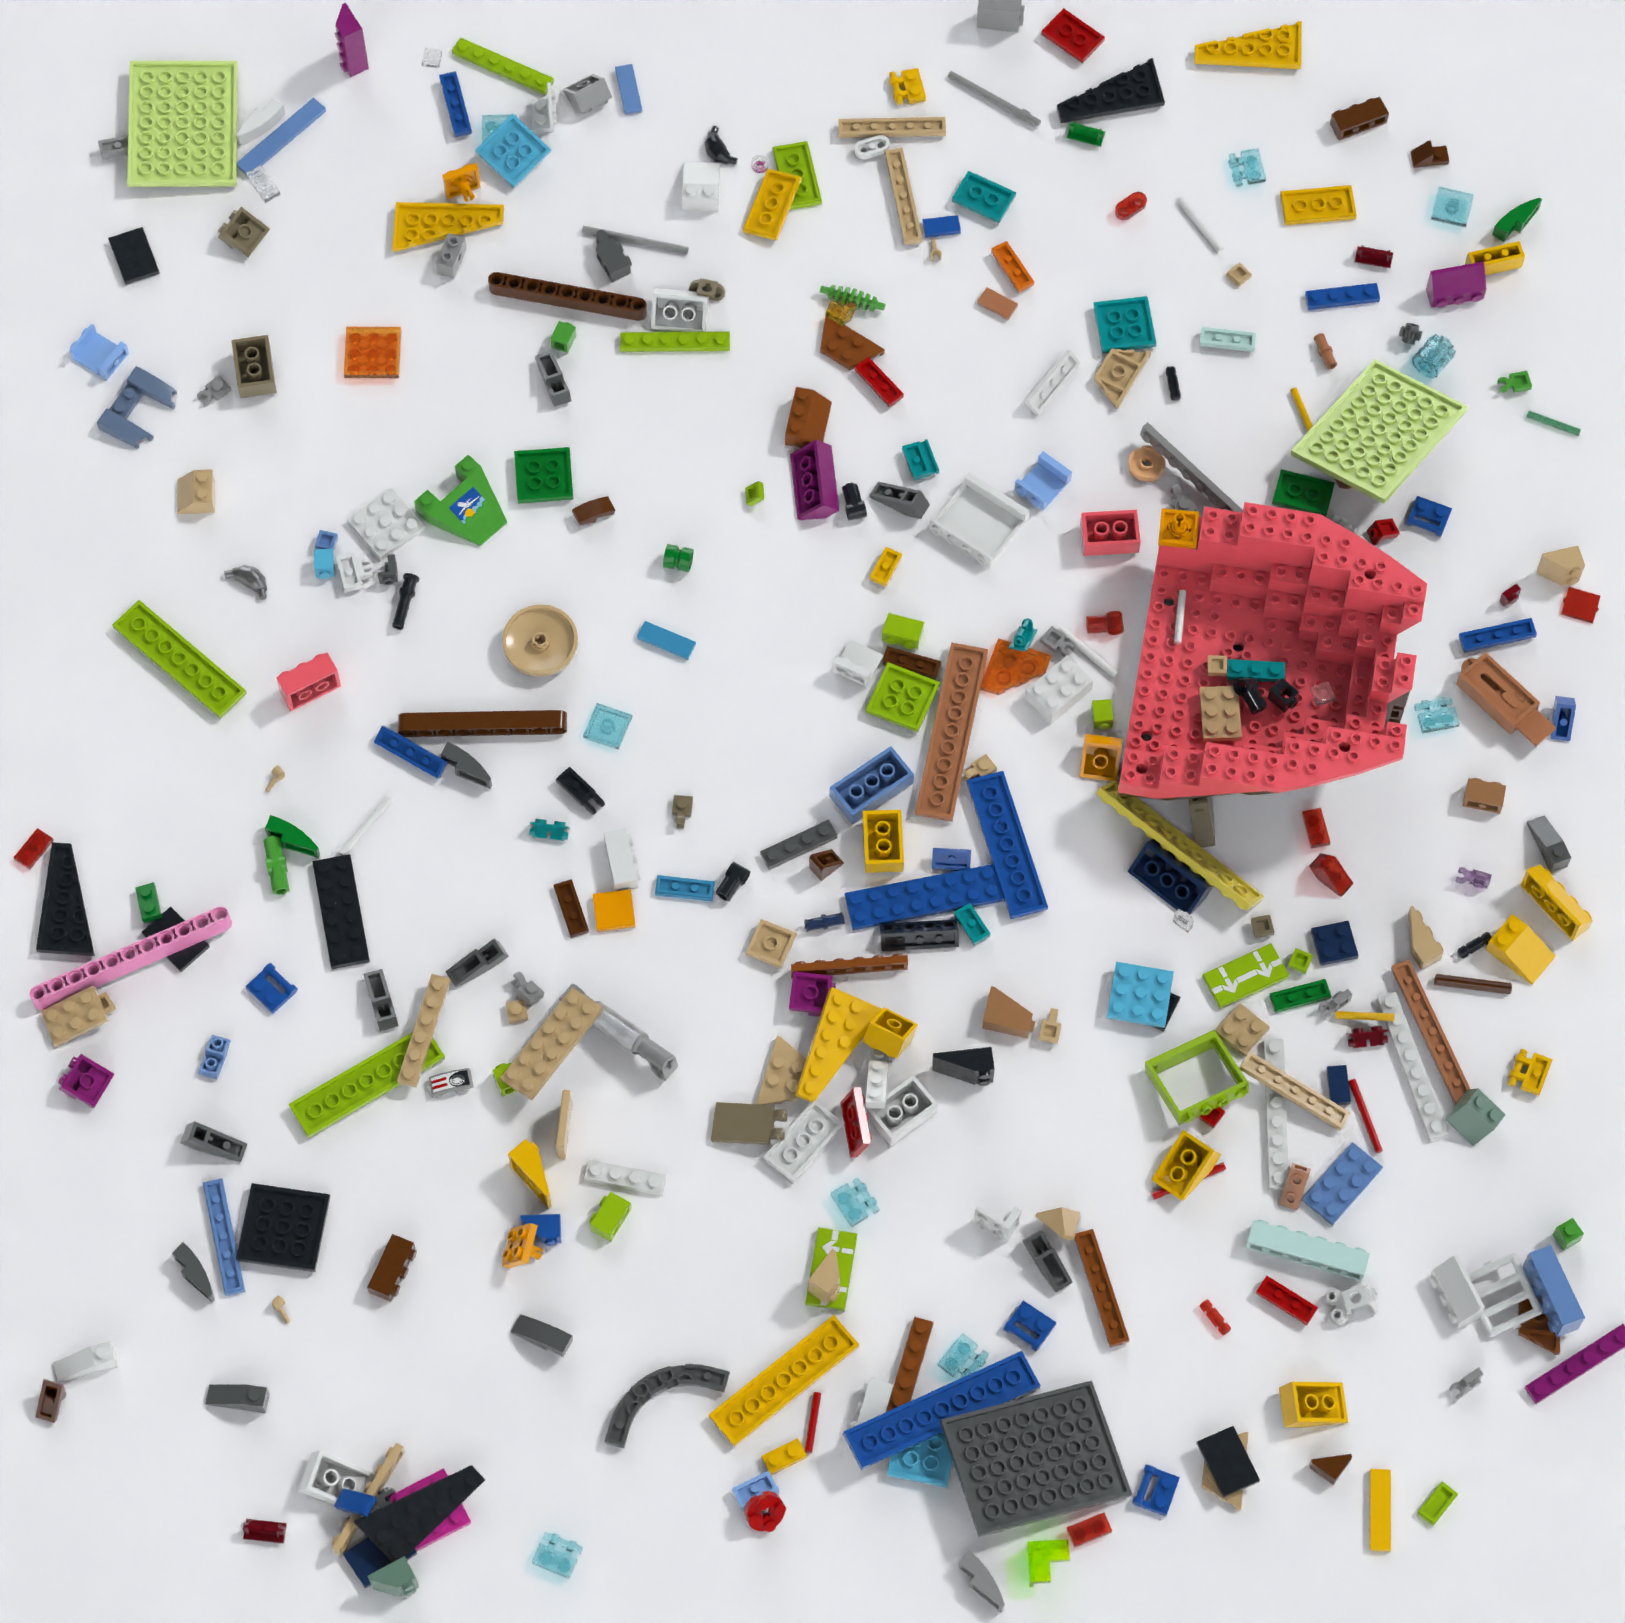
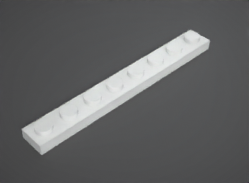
M1393 992L1377 997V1002L1381 1013H1395V1021H1385L1428 1139L1432 1141L1447 1137L1449 1135L1448 1129L1397 993Z
M1264 1039V1060L1285 1072L1284 1039ZM1265 1085L1269 1190L1283 1191L1289 1174L1286 1098Z

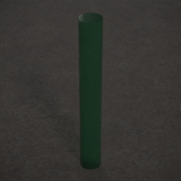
M1528 411L1527 418L1577 436L1580 434L1581 429Z

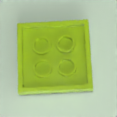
M887 662L868 703L866 713L918 733L939 689L940 682Z

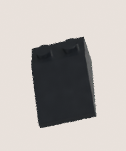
M992 1047L933 1053L932 1071L973 1085H989L993 1082L995 1071Z

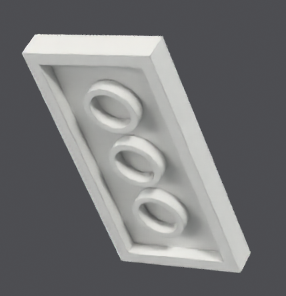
M819 1102L810 1103L785 1131V1139L777 1140L763 1156V1159L794 1183L844 1127L845 1123Z

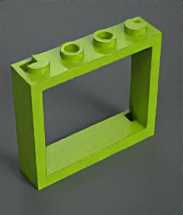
M1215 1030L1145 1061L1146 1074L1178 1125L1190 1123L1194 1118L1207 1115L1213 1109L1224 1107L1230 1101L1243 1098L1249 1093L1247 1079ZM1214 1048L1237 1085L1180 1111L1157 1074Z

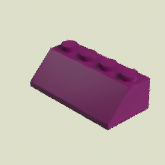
M345 2L342 4L336 20V32L334 34L338 41L336 43L337 48L340 51L338 53L341 60L340 67L351 78L369 69L363 28Z
M814 440L790 454L797 520L800 521L827 518L839 511L832 445Z

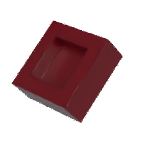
M1516 583L1501 594L1499 602L1503 607L1509 603L1513 604L1519 599L1521 588Z

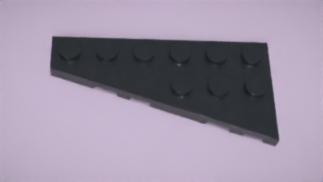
M1153 57L1142 65L1134 66L1132 70L1126 73L1122 72L1100 83L1099 86L1093 89L1085 90V93L1079 96H1073L1057 104L1056 109L1060 123L1164 106L1165 100Z
M52 842L36 951L39 953L95 956L71 843Z
M470 1465L370 1513L368 1517L363 1516L353 1521V1523L393 1563L404 1556L406 1558L486 1479Z

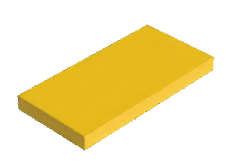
M767 168L743 227V232L777 241L801 183V176Z
M1351 185L1280 191L1285 225L1351 220L1357 217Z

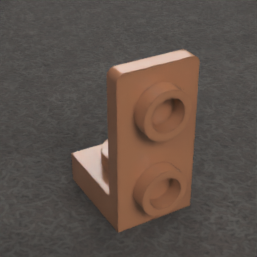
M1295 1163L1291 1164L1279 1201L1280 1205L1298 1210L1311 1171L1310 1168Z

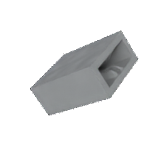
M979 0L976 28L1018 33L1019 26H1023L1025 5H1021L1022 0Z

